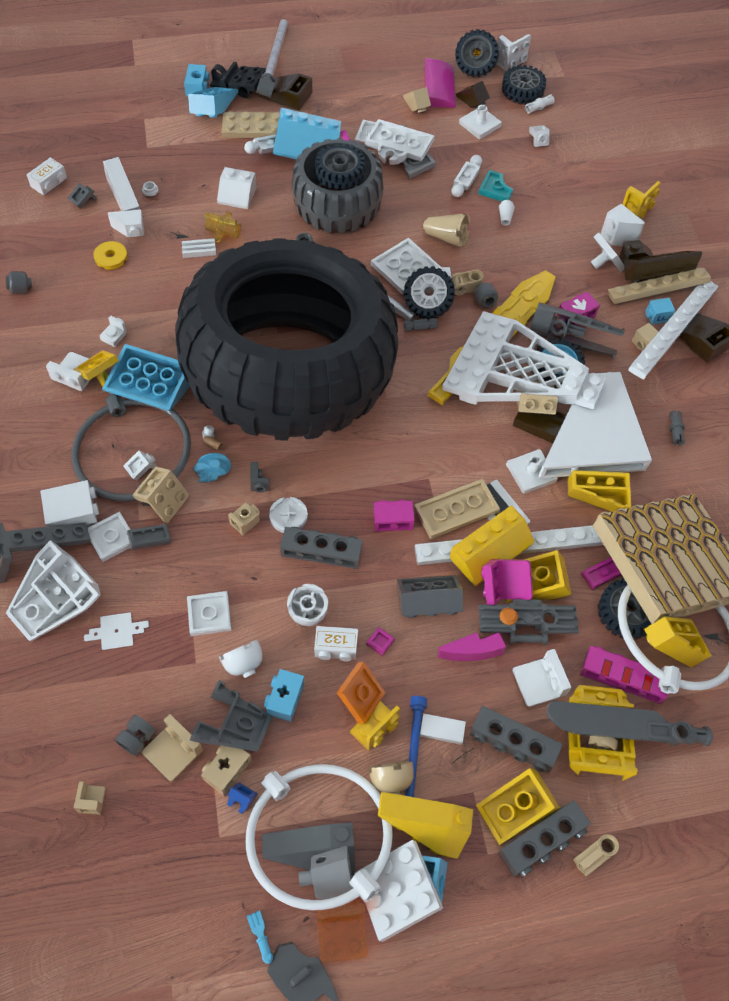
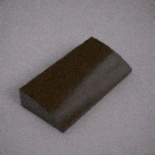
M557 411L556 414L518 412L513 426L550 443H554L567 415Z

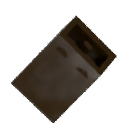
M300 73L274 77L275 85L271 98L261 94L259 96L263 99L300 110L313 93L312 77Z
M698 313L679 338L708 363L729 349V325Z

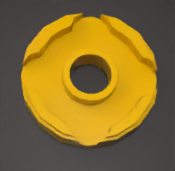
M115 241L100 244L93 253L97 266L104 267L106 270L117 269L123 266V262L128 259L127 250L124 245Z

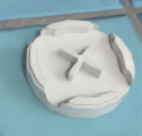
M284 497L273 503L270 508L269 518L272 526L284 533L285 527H299L302 529L307 522L308 513L306 505L301 500L295 497L286 499Z

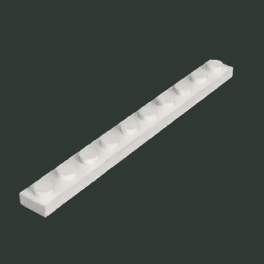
M712 281L698 285L631 364L628 371L644 380L719 286Z
M593 525L531 532L535 543L521 554L600 546L604 544L593 528ZM463 539L415 544L417 565L452 562L450 559L451 549Z

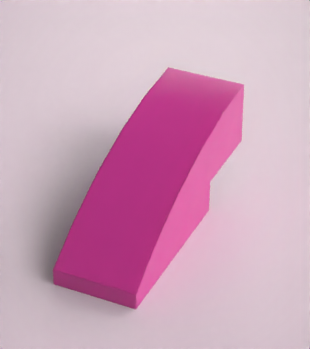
M476 632L440 646L437 655L441 659L452 661H479L503 655L506 645L499 632L481 640Z

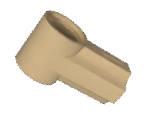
M610 834L603 835L573 860L578 869L585 876H588L617 853L619 843L614 836ZM602 841H606L611 845V852H605L602 849Z

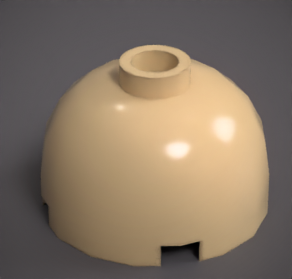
M412 761L387 763L382 765V767L381 765L368 767L371 783L380 793L386 792L401 795V791L408 789L414 778Z

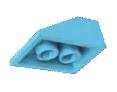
M210 87L189 93L190 113H195L196 116H205L206 114L211 118L218 117V114L224 113L237 95L238 89Z

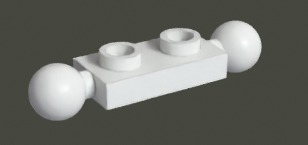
M276 135L254 138L253 141L246 142L244 149L248 154H254L256 150L260 154L273 152Z
M479 155L472 156L470 162L466 161L455 178L451 189L454 197H461L464 190L468 191L480 172L482 158Z

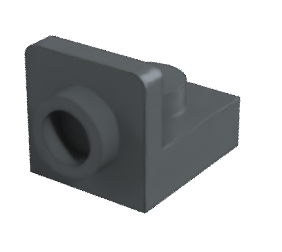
M79 183L68 196V199L81 209L90 197L95 201L97 197L93 195L95 191L88 185L84 187Z
M250 462L251 491H270V479L263 478L262 469H259L258 462Z

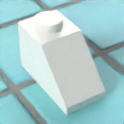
M141 210L108 212L112 228L127 237L144 236V221Z

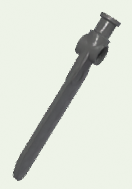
M552 701L547 706V716L562 730L573 734L663 742L673 746L679 744L692 745L694 743H702L703 746H709L713 740L712 730L708 726L696 728L684 721L668 723L658 712L653 710Z

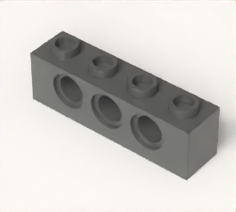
M285 527L280 552L283 557L358 569L363 540L354 536L343 537L336 533L326 534L320 533L317 530L308 531L302 530L299 527ZM301 541L307 542L304 545L299 544ZM319 545H325L326 547H324V548H319L318 546H319ZM338 548H344V549H346V550H344V551H338L337 549H338Z
M483 705L470 732V735L476 741L493 745L495 750L501 753L507 752L513 755L515 760L522 763L526 761L534 765L533 767L536 770L544 773H550L562 747V743ZM490 728H497L500 734L493 735L490 732ZM510 737H516L520 744H512ZM530 747L538 748L540 754H533L530 751Z
M573 800L502 848L498 854L513 877L519 874L524 877L534 870L532 868L533 864L538 861L540 864H543L552 857L550 855L552 851L557 849L560 852L570 845L568 840L574 836L578 840L588 833L586 828L591 823L576 801ZM559 823L566 824L569 828V833H563L559 828ZM542 835H546L550 838V846H546L542 843ZM525 847L531 849L533 858H526L523 855L522 849Z

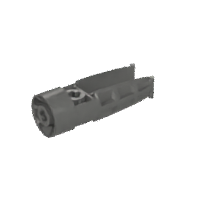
M539 302L530 330L541 337L552 340L559 338V342L562 339H566L565 343L571 341L572 346L576 344L581 349L609 354L613 358L616 357L617 350L582 339L586 327L570 323V321L620 336L624 335V328L619 329L591 317ZM558 322L562 323L561 328L557 327Z

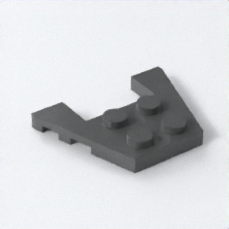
M219 680L211 698L231 706L222 727L217 729L198 721L190 741L258 751L272 716L251 701L247 703L239 697L240 693L236 690L230 691L225 687L226 683Z

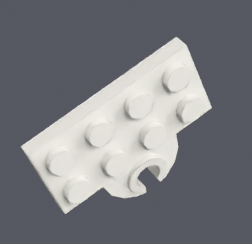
M378 119L365 139V144L378 148V156L383 163L386 162V157L392 156L389 160L390 165L399 164L405 161L407 157L422 162L434 142V135Z

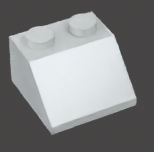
M225 167L220 177L217 204L248 209L257 188L256 174L254 172Z
M620 204L607 212L601 236L611 246L623 247L624 242L639 240L645 222L624 205Z

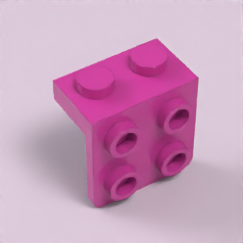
M491 559L483 565L482 578L485 581L483 595L486 598L487 605H495L501 599H532L533 589L530 561Z

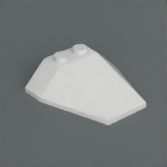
M49 541L35 556L6 614L24 636L32 642L86 611L101 595L99 586L71 555L53 541Z

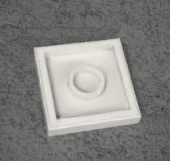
M120 512L88 527L90 541L102 562L131 548L127 536V530H130Z
M227 591L187 596L190 636L232 631Z

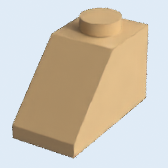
M427 87L403 95L412 112L416 110L418 113L427 111L426 107L431 106Z

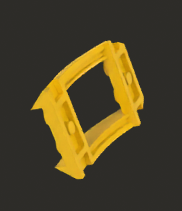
M579 685L575 689L574 694L569 698V702L634 709V704L628 702L626 699L627 695L622 689ZM568 732L570 767L578 776L580 771L621 775L622 781L637 775L634 740L619 738V751L580 747V735Z

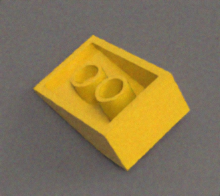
M558 550L524 559L531 563L533 597L530 600H554L572 595L565 559ZM507 599V602L511 603L512 599Z
M532 768L527 769L476 804L499 845L525 832L561 809L538 771Z

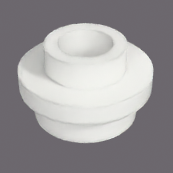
M152 181L144 183L142 188L143 194L150 197L158 193V186Z

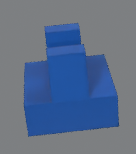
M239 782L230 789L227 805L232 807L236 801L239 802L241 807L238 812L243 814L255 801L258 793Z

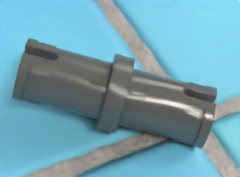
M672 411L669 414L671 420L669 428L672 433L673 444L677 445L678 442V446H681L685 443L683 432L685 426L682 423V413L678 411L677 415V411Z

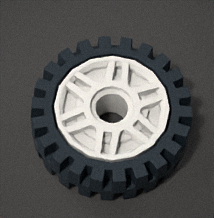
M425 266L423 269L419 268L416 272H412L411 276L407 278V282L404 285V299L409 310L415 313L416 316H420L422 319L438 318V316H443L453 304L455 296L454 284L451 277L445 271L443 272L441 268L436 269L435 266H431V268ZM432 290L434 293L431 296H427L425 292Z

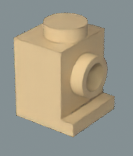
M245 502L235 512L228 514L230 525L244 536L260 522L258 508L254 504L249 506Z

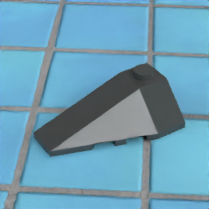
M352 822L262 834L263 859L300 867L308 871L311 870V857L347 846L352 875H355Z

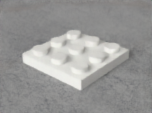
M409 238L371 260V266L402 295H404L405 282H407V278L411 276L412 272H416L419 268L423 269L425 266H428V268H431V266L441 267Z
M411 840L390 852L387 863L376 880L381 889L371 901L365 903L378 940L381 942L443 909L416 841ZM377 860L360 869V871L365 869L370 873Z

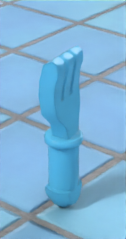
M259 910L256 913L247 915V919L252 933L258 937L256 943L259 945L262 960L266 964H270L273 961V953H271L267 941L268 937L264 936L265 924Z

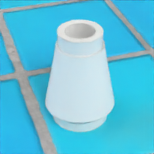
M504 200L499 205L501 224L504 226L510 225L515 209L513 202L510 200Z

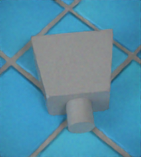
M347 846L311 857V870L299 872L300 887L313 885L315 897L318 899H330L353 889L349 884L353 877Z

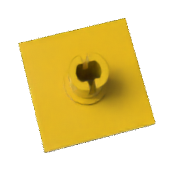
M102 350L73 370L81 373L82 377L87 380L96 376L101 386H104L108 378L105 370L119 360L115 354Z

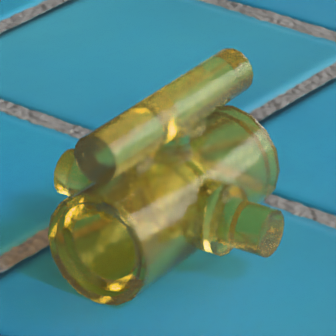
M226 211L223 216L205 212V229L215 232V241L220 242L224 235L234 238L239 237L241 223L231 218V212Z

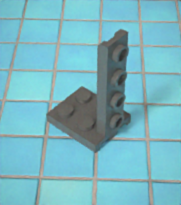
M0 523V583H4L7 574L10 573L9 564H12L11 552L42 549L49 541H53L59 547L87 544L91 538L86 523L5 531L3 523Z

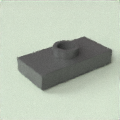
M166 524L127 530L131 550L171 543Z

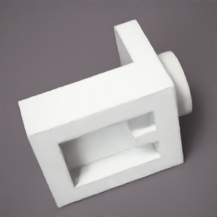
M544 125L529 127V133L534 137L535 147L549 145L550 130Z
M110 316L108 318L110 325L101 333L100 339L116 347L127 334V330L122 319Z
M138 451L123 465L130 476L136 481L147 470L158 466L155 464V458L150 453Z

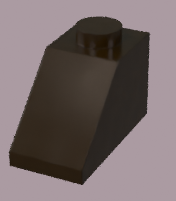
M483 81L456 93V97L469 107L477 106L478 108L479 105H485V101L490 98Z
M637 240L624 242L619 257L624 264L625 259L652 256L653 253L644 243Z

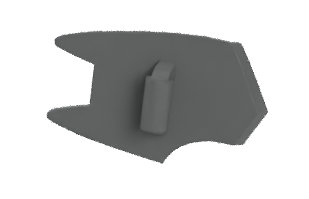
M293 942L277 946L273 955V961L270 963L267 972L289 1001H315L322 994L332 1001H338L335 989L318 957L311 958L303 955Z

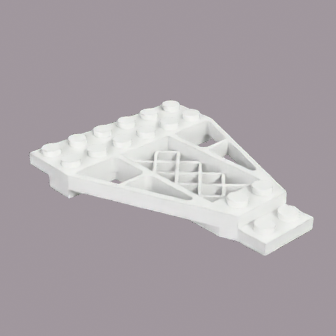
M483 311L443 383L442 389L443 391L459 395V400L477 405L478 402L520 401L521 393H512L513 389L526 394L557 396L559 403L577 404L594 409L605 385L606 378L589 374L588 367L517 320ZM515 330L532 340L528 348L509 343ZM538 344L553 355L535 351L534 348ZM511 357L512 361L504 362V359ZM528 362L529 366L521 367L520 364ZM514 366L517 367L518 370L512 372L508 369ZM545 367L546 371H543L541 373H539V371L537 370L539 368ZM505 370L506 374L500 373L499 371ZM534 372L535 375L527 377L526 373ZM559 372H562V374L564 375L556 378L555 374ZM522 375L523 379L517 378L516 376ZM550 376L552 380L545 382L543 378ZM539 380L540 384L534 383L532 381ZM488 382L508 387L506 393H483ZM556 385L557 389L549 386Z

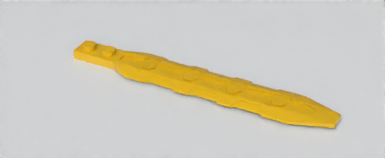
M545 270L521 282L511 292V296L501 306H498L492 314L517 320L525 326L527 321L536 312L539 302L546 303L549 300L556 276ZM460 347L450 357L449 370L428 392V397L441 405L453 394L443 391L442 385L463 347Z

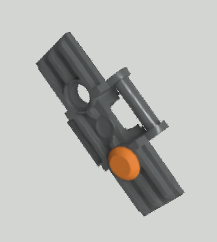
M513 599L509 605H478L480 633H508L509 644L520 642L547 645V633H579L576 606L542 604L541 600ZM551 615L554 618V622H545L543 616ZM520 626H534V630L540 631V634H515V631Z

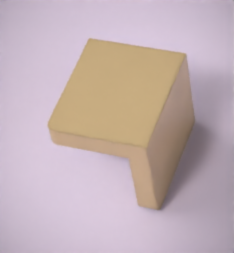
M79 781L74 809L78 813L101 815L106 788L103 786L87 785L84 781Z

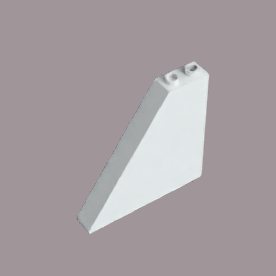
M620 372L590 373L606 378L595 408L590 409L577 404L571 405L542 466L539 478L569 476L572 470L598 472L646 471L652 458Z

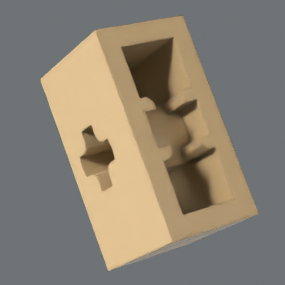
M220 746L212 762L208 761L202 769L203 773L201 776L203 780L223 796L226 795L252 761L251 755L243 749ZM222 764H224V765L229 764V768L227 769V768L224 767V768L222 769L221 765H222Z

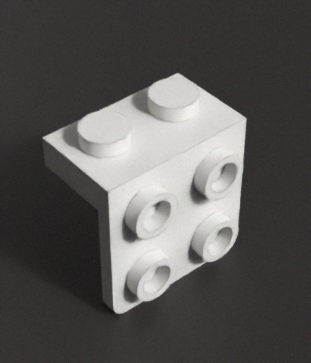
M69 352L60 365L49 361L46 365L52 380L79 391H83L90 381L84 379L81 373L73 370L89 358L74 352Z

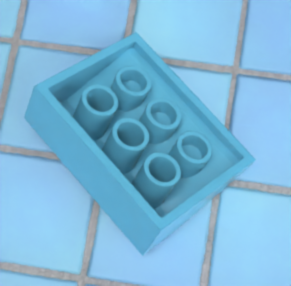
M281 108L273 154L297 159L302 154V151L307 147H311L313 143H320L326 139L337 140L340 135L341 121Z
M125 344L118 356L119 361L114 364L102 390L171 411L190 385L183 375L178 360Z

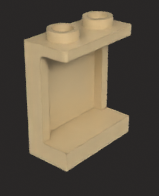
M537 380L532 381L534 383L540 384V382ZM519 390L516 391V393H521L520 401H517L519 412L556 414L557 396L526 394Z

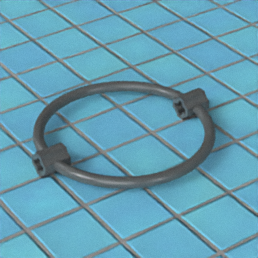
M110 394L105 399L107 405L96 411L83 423L73 441L71 452L72 465L80 482L88 480L79 462L80 445L88 429L99 418L109 412L112 417L118 418L123 416L127 412L126 406H154L132 399L122 400V397L116 394ZM157 408L170 415L177 422L183 435L182 456L173 471V474L178 478L190 456V432L183 418L173 408L171 411ZM88 480L90 487H94L97 496L113 501H136L133 493L118 494L108 492L95 486ZM142 502L143 506H150V504Z

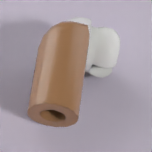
M205 426L202 431L203 442L219 451L223 446V442L215 439L212 426Z

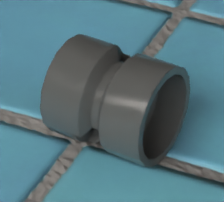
M134 714L126 724L127 729L121 730L114 740L127 752L137 757L145 747L144 741H149L156 730L144 719Z

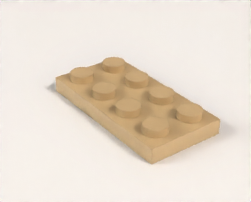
M224 112L222 138H259L276 135L280 113Z
M483 479L414 505V510L430 540L495 515L500 511L498 504Z

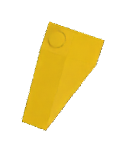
M381 792L378 816L398 830H403L412 836V839L416 842H421L430 848V851L434 854L458 859L471 834L473 809L455 804Z

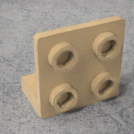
M155 467L133 493V497L138 501L150 504L163 522L169 523L187 500L189 493L171 470Z
M169 714L164 719L167 727L142 750V754L170 782H173L203 752V748L199 742L190 741L191 734Z

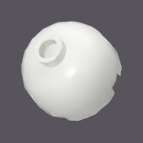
M303 584L302 587L293 589L287 601L289 615L301 626H313L321 622L328 611V598L324 594L323 589L313 584Z
M255 640L219 658L228 673L235 676L243 674L245 678L256 673L255 668L261 664L263 653L259 641Z

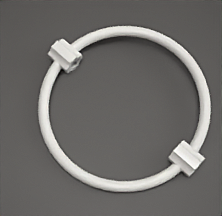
M627 584L618 604L620 630L635 658L650 673L659 678L658 687H660V691L666 694H675L679 691V688L707 690L717 687L729 678V662L717 677L702 682L681 680V672L675 666H664L662 669L656 667L641 652L630 633L626 609L632 591ZM724 606L717 607L716 610L724 620L729 633V613Z
M309 765L290 771L283 776H280L277 771L267 774L261 783L265 791L259 797L251 812L246 830L248 861L262 887L281 902L305 910L336 908L353 901L359 896L365 903L371 901L381 889L376 880L387 863L392 846V825L382 819L383 843L381 852L371 872L368 873L365 869L359 870L349 882L353 889L340 896L323 900H308L292 896L279 889L269 880L257 858L255 831L259 816L271 797L275 801L282 800L291 789L288 783L299 777L326 773L348 778L367 791L379 809L380 793L360 774L336 765Z

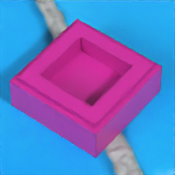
M378 627L367 640L366 645L383 656L393 644L395 638Z

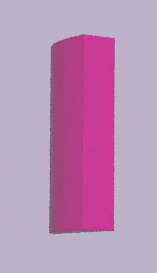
M425 58V87H427L431 103L429 107L455 108L453 66L441 60Z

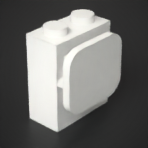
M88 480L40 491L46 527L86 523L88 528L97 523L96 515H99L97 503H94L93 500L96 498V492L94 487H90Z

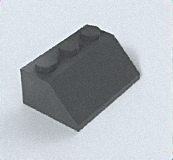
M456 575L397 579L402 616L414 618L417 615L436 616L440 613L455 615L458 612H463V589Z

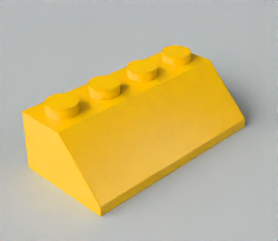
M511 505L453 546L450 559L476 587L484 581L482 578L483 565L491 559L513 560L532 546L535 541L525 518Z

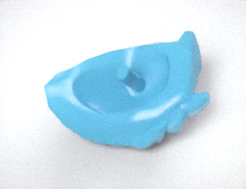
M209 453L198 460L193 470L200 477L198 482H210L228 473L231 470V463L223 454Z

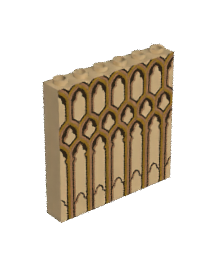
M695 494L682 495L674 499L667 498L660 502L653 501L645 505H635L626 509L620 508L612 512H602L597 516L593 528L651 624L663 617L680 618L729 605V544Z

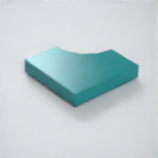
M489 170L478 194L498 201L510 200L513 188L504 183V174Z

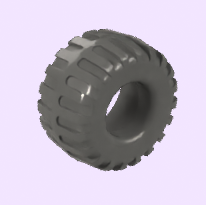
M337 138V140L326 139L320 143H313L311 147L305 148L302 154L297 157L293 167L292 193L296 210L307 224H312L313 228L317 230L325 229L327 233L338 231V234H342L346 230L356 231L359 226L365 227L369 224V221L376 217L381 206L384 190L383 173L379 159H377L373 151H368L367 146L359 145L353 140L347 141L341 138ZM334 143L336 146H339V143H342V146H345V143L349 144V147L353 145L355 149L358 148L360 153H363L365 158V173L362 181L358 182L356 186L352 184L351 188L345 186L343 191L330 190L335 189V186L332 188L328 187V184L325 186L316 176L315 163L317 153L321 152L322 148L326 149L327 145L332 147Z

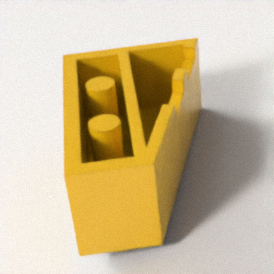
M572 470L568 477V496L611 512L620 508H631L630 473Z
M663 617L644 629L647 634V641L651 646L691 668L712 656L692 619Z

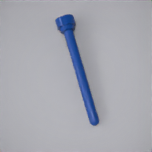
M412 696L410 699L413 721L409 762L412 761L414 778L412 784L405 791V796L414 797L421 717L424 709L427 708V698L422 696Z

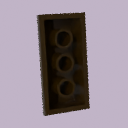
M680 251L625 259V280H631V283L642 282V279L645 278L649 280L659 276L664 277L666 275L695 270L702 256V251Z

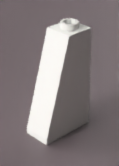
M119 157L103 161L106 180L120 210H140Z

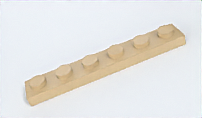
M704 267L608 289V296L613 304H618L709 283L711 276Z

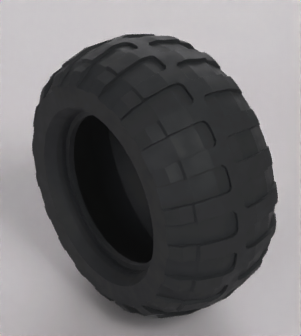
M286 238L247 242L236 249H227L219 253L214 261L205 263L194 275L189 287H186L183 292L175 325L178 363L196 399L206 408L212 409L214 416L228 425L237 424L247 434L258 436L261 433L275 436V440L288 441L289 437L304 436L306 440L319 438L323 432L328 430L332 432L340 431L351 425L353 419H359L362 415L367 414L391 380L399 345L395 307L393 303H390L387 290L377 276L369 273L362 262L347 257L336 248L325 247L312 241L286 240ZM289 326L313 331L334 343L313 349L285 350L255 343L242 335L266 327Z

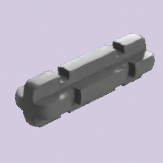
M416 319L413 322L405 320L403 324L404 330L410 331L413 328L414 330L428 329V327L430 329L437 328V319Z

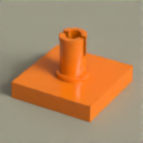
M358 662L336 693L359 724H365L386 692L365 662Z

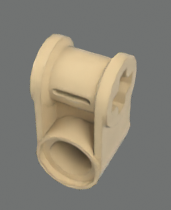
M472 270L453 274L451 279L454 284L455 295L473 293L477 286L483 283V273L480 270Z

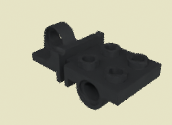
M233 62L229 69L226 70L222 65L216 64L211 70L213 80L209 85L210 87L238 89L239 96L248 98L252 91L257 90L260 77L265 73L266 68L240 66L238 68L237 62Z

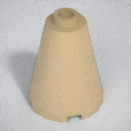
M464 213L428 217L424 221L423 229L426 234L462 247L465 246L468 240L469 231L467 230V225H470V217Z

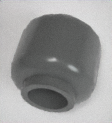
M11 271L9 275H6V289H9L10 293L26 294L28 288H32L31 278H28L26 272Z
M482 283L474 291L477 303L483 308L492 307L498 301V292L491 283Z

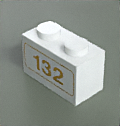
M51 157L26 174L30 186L42 195H45L67 179L64 166Z
M316 626L315 657L321 660L338 658L346 662L352 659L356 660L358 629Z

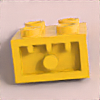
M657 181L645 194L630 186L627 189L622 205L642 219L646 212L654 207L656 203L654 200L660 192L661 182Z
M380 701L366 723H357L350 730V733L368 751L372 747L377 748L384 740L383 736L388 731L390 733L393 732L399 725L400 707L397 705L390 711Z

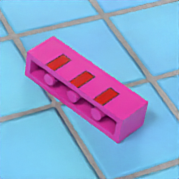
M599 646L589 647L580 672L581 676L617 689H622V691L660 705L667 698V694L660 691L661 689L658 687L659 678L650 673L639 661L626 659L621 654H612Z

